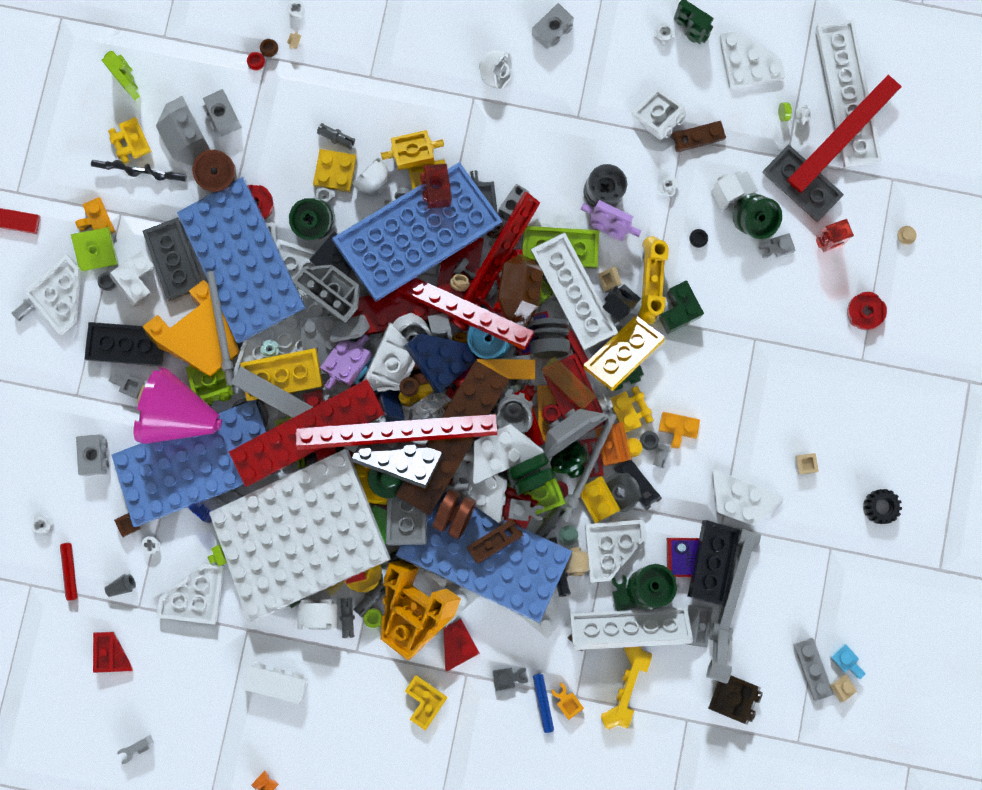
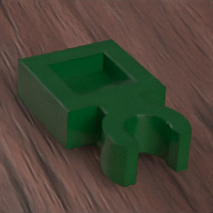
M622 575L623 581L621 584L616 583L615 577L612 578V584L617 588V591L612 592L616 611L636 607L628 596V591L625 587L627 583L625 575Z

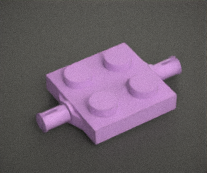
M600 200L594 207L583 203L580 209L591 214L589 226L610 235L614 239L623 241L628 233L639 238L642 230L632 226L634 216Z
M363 334L357 342L349 340L338 342L320 367L323 372L330 376V379L324 385L326 389L331 391L336 382H342L351 386L373 356L370 351L363 348L369 339L366 334Z

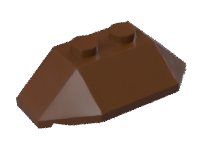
M521 254L503 263L497 299L506 319L527 328L539 307L543 270L536 260Z

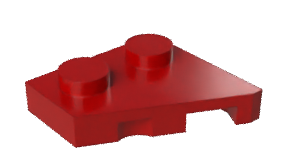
M462 619L444 628L446 672L480 654Z
M115 632L93 633V673L133 671V667Z

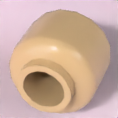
M579 547L570 548L572 553L564 570L570 576H584L585 572L589 570L588 553L581 551Z

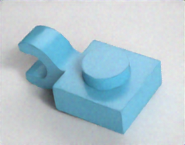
M846 644L841 646L830 657L843 672L850 670L857 679H861L866 674L856 664L859 658Z

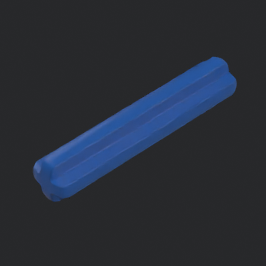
M543 674L533 675V681L544 733H551L554 731L544 677Z

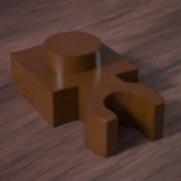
M129 513L114 519L123 538L141 529L140 526L134 527L132 525Z

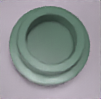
M564 526L559 532V539L563 544L572 545L578 539V531L573 526Z

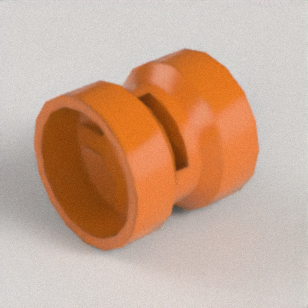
M266 771L251 784L255 790H274L279 785L275 780L269 778V774Z

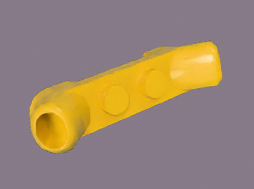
M650 236L642 243L645 252L642 301L637 315L647 324L655 323L657 316L665 309L666 297H663L664 266L669 254V248L665 241L660 240L658 237Z
M641 646L623 647L630 662L629 670L625 669L622 680L625 682L623 688H619L617 692V706L601 713L600 718L608 730L616 726L628 729L634 710L627 706L639 670L647 673L652 659V653L644 651Z

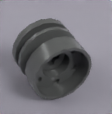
M602 164L594 168L583 189L584 199L587 204L594 207L600 200L616 207L627 190L626 175L620 168L611 164Z
M542 318L531 321L529 329L534 331L532 338L538 340L530 342V356L538 359H554L570 355V341L562 338L569 335V330L567 329L569 321L562 318Z

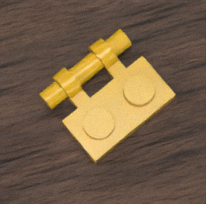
M136 117L118 124L121 129L118 133L115 128L108 130L109 140L111 144H114L116 155L124 165L130 162L127 156L131 153L134 159H137L152 152ZM123 139L126 140L128 145L124 148L121 143Z
M429 383L419 385V391L415 396L406 397L401 392L399 394L401 404L411 407L414 403L427 406L436 401L434 390Z
M639 386L632 388L633 397L629 398L627 391L610 398L618 423L624 422L626 433L641 427L639 419L643 417L647 424L654 421L651 415V408H648L644 400L645 395L640 391ZM634 402H637L641 409V412L637 414L632 405Z

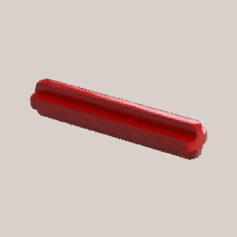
M62 543L60 544L65 598L67 601L78 598L72 544Z

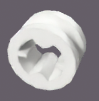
M300 0L289 2L287 8L290 16L294 19L302 18L305 14L303 3ZM293 7L299 8L300 11H294Z
M149 536L141 542V549L147 554H155L161 546L159 539ZM149 540L155 543V548H152V551H150L149 547H146V544L150 543Z

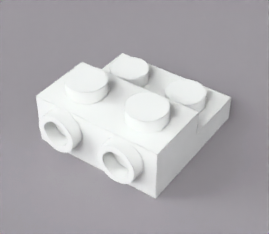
M657 88L632 112V115L646 126L648 132L661 140L664 137L668 138L672 134L673 128L685 121L686 110L685 106Z

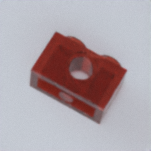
M447 164L424 165L423 173H420L421 185L424 184L425 190L422 191L423 202H427L428 209L450 207L452 196ZM436 184L440 188L435 189L432 188L431 185Z
M847 218L825 226L816 235V243L823 253L845 245L854 237Z

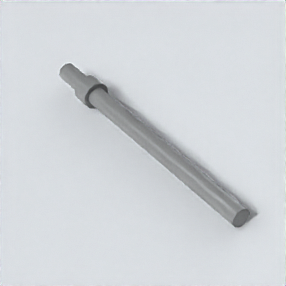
M209 271L206 274L223 361L221 366L222 371L225 372L227 386L233 385L231 381L234 378L232 372L234 366L233 361H230L214 271Z
M609 414V418L605 422L574 492L566 502L568 505L562 515V519L569 521L574 508H577L580 502L578 499L617 415Z

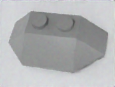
M181 96L167 103L157 121L156 128L172 159L193 166L194 160L200 153L211 149L184 97Z
M333 265L303 267L292 280L310 298L344 323L358 309L359 284Z
M574 408L564 414L566 417L564 420L559 422L557 419L548 426L550 429L546 431L543 451L547 458L553 457L609 418V416L605 413L583 409L575 411Z

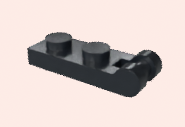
M632 460L621 462L613 468L616 473H629L638 482L641 492L639 502L645 510L650 509L655 501L659 502L662 499ZM646 491L650 493V496L647 499H645L642 495Z

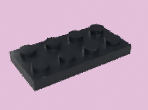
M88 322L84 360L162 366L164 351L152 342L142 326Z
M709 520L702 521L687 597L725 606L740 533L739 529Z

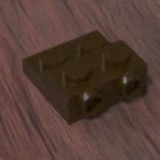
M731 675L727 684L717 682L708 709L748 725L749 721L753 722L756 711L753 709L755 703H760L763 692L760 691L761 687Z

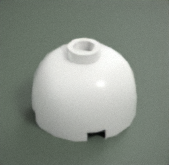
M493 50L481 59L479 63L480 75L487 85L503 89L507 85L511 77L508 75L509 69L513 70V57L511 53L503 50Z
M378 157L352 184L364 194H373L377 191L381 193L388 186L386 184L389 178L388 168Z

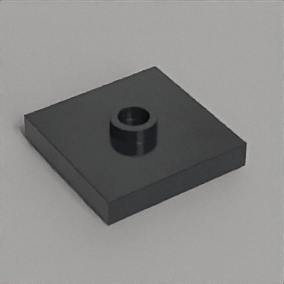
M334 231L309 260L315 266L333 265L342 273L348 275L352 268L332 241V238L338 235Z

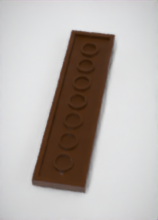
M475 360L442 418L490 415L510 379ZM476 437L428 440L425 447L442 452V457L426 489L404 481L396 496L430 516Z

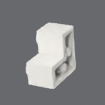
M738 171L729 176L724 174L719 177L711 193L722 212L736 205L738 200L744 195L756 193L758 189L748 171L743 173Z
M140 251L110 272V278L133 307L150 295V291L140 278L152 271L154 265L143 251Z

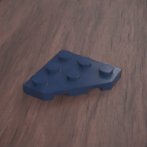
M418 334L404 345L436 394L441 393L477 360L468 344L430 335Z

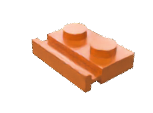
M624 422L613 424L602 447L601 456L604 466L632 460ZM600 427V428H596V429H595V430H596V434H597V439L599 438V435H600V433H601L603 427Z

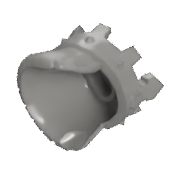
M507 389L504 392L505 397L497 402V429L511 423L521 433L525 434L532 426L533 403L524 398L525 394L520 392L519 395H514L513 390Z

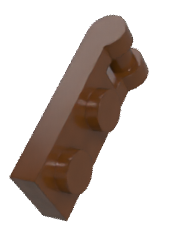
M721 120L682 131H675L671 134L672 140L676 144L674 146L676 152H682L726 139ZM686 137L687 143H683L682 138Z
M513 519L467 546L468 552L477 565L524 536L521 530L518 531L516 528V523ZM507 530H509L512 534L509 537H507L504 533Z

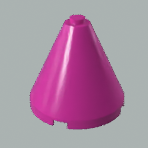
M158 367L161 371L154 370L143 389L137 410L140 411L139 421H134L133 429L136 442L149 444L214 434L216 430H220L222 425L220 415L175 374L163 367Z

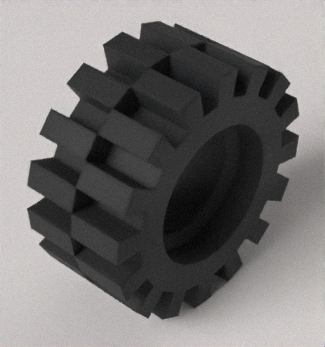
M879 489L872 491L871 494L866 496L867 500H864L865 506H863V510H866L865 515L870 517V521H874L876 524H889L897 520V517L901 515L899 511L902 510V507H900L902 501L898 500L899 496L897 494H893L894 491ZM880 499H884L889 503V511L886 514H880L876 510V503Z

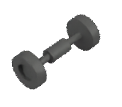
M464 257L452 272L456 275L464 271L469 275L468 278L473 281L476 274L474 272L471 273L465 268L469 261ZM496 283L493 284L485 299L487 301L498 291L499 288Z

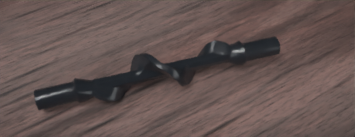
M91 160V167L106 170H125L131 177H137L144 173L153 175L158 181L168 179L186 182L187 178L186 174L151 170L148 163L141 169L125 166L120 160L113 162L108 160Z

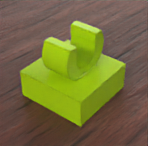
M221 544L211 548L213 554L207 557L210 564L214 562L218 566L227 564Z

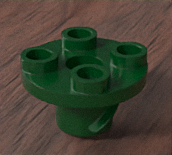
M574 441L555 454L550 461V465L556 473H567L570 478H577L581 476L584 470L583 463L587 458V451L578 441Z
M370 469L367 479L372 492L386 499L397 497L396 493L404 482L401 479Z

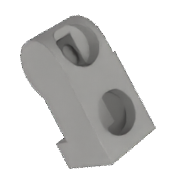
M515 184L499 207L498 216L508 221L523 193H529L530 191Z

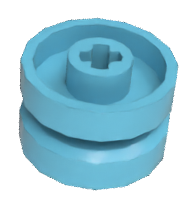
M473 326L468 330V346L480 358H502L512 348V344Z

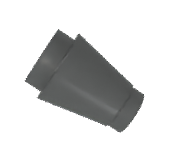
M123 574L108 586H105L104 590L108 597L130 593L136 588V582L131 574Z

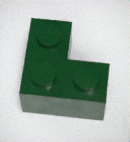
M687 280L668 290L667 294L674 308L662 313L659 319L666 333L669 334L700 319L704 315Z

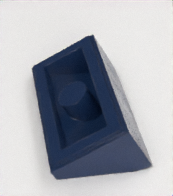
M387 390L378 392L381 406L386 414L384 415L385 422L405 420L398 391Z

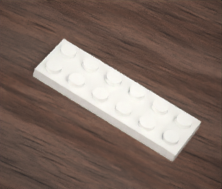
M565 233L531 249V253L543 270V275L566 319L569 321L583 351L618 334L608 312L602 308L603 303Z
M687 607L570 613L573 650L691 644L693 642Z

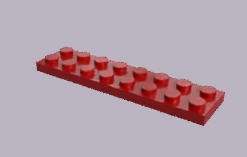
M366 379L229 451V454L245 487H248L321 449L297 450L296 429L367 424L386 414L369 380Z

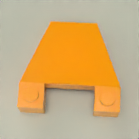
M202 280L189 290L192 301L198 306L172 327H169L159 315H156L142 327L146 335L159 349L172 354L175 358L181 359L191 367L211 377L222 368L221 363L223 361L209 284ZM222 312L231 361L239 355L240 350Z
M402 559L390 562L384 577L383 586H386V592L382 604H385V611L381 619L380 640L405 659L411 660L455 616L461 598L447 588L432 592L430 597L413 586L418 568Z

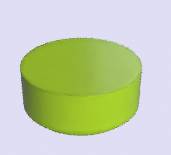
M789 102L779 104L778 114L782 122L789 121L792 117V107Z
M371 608L364 614L363 621L366 626L376 628L381 625L383 614L379 609Z

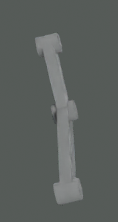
M741 529L737 545L740 548L731 575L726 604L722 606L718 622H713L709 633V639L713 640V654L706 677L726 684L732 672V666L727 665L728 645L733 635V628L730 625L752 550H757L761 539L760 534Z

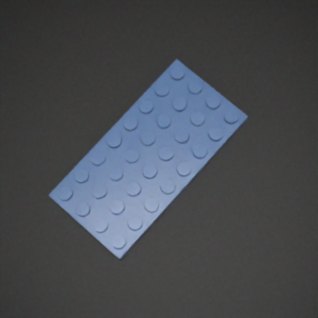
M458 162L334 236L332 241L373 300L377 302L497 228L503 221L461 163Z
M243 177L232 182L228 188L219 192H213L177 212L206 277V272L214 271L221 310L237 343L251 338L306 308L249 186Z
M257 400L249 401L218 413L220 419H222V425L220 430H216L214 434L149 444L140 443L111 455L134 527L244 486L229 451L267 432Z
M443 493L430 516L427 514V545H400L396 556L540 623L572 551L515 525L524 536L477 565L468 552L467 546L507 521L504 520L503 523H498L475 506L464 533L457 540L448 534L450 525L443 533L433 529L437 511L447 494ZM509 530L504 532L507 537L512 535Z

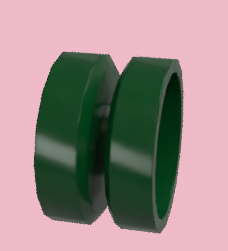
M757 193L746 194L740 198L734 206L732 213L733 223L739 231L761 240L774 235L783 219L780 205L775 200Z
M304 198L292 206L289 213V225L292 231L304 240L322 239L333 231L335 213L333 208L322 199Z
M545 452L506 470L510 480L523 477V480L515 483L513 486L517 496L527 491L536 490L546 485V482L557 478L553 468H547L543 471L539 470V468L547 465L549 462Z
M647 565L632 573L627 585L628 596L634 605L643 610H654L664 607L672 602L676 596V578L671 570L664 565Z

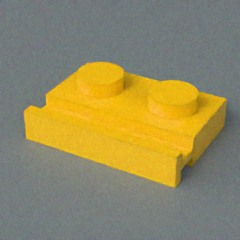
M602 476L584 486L580 496L595 523L620 511Z

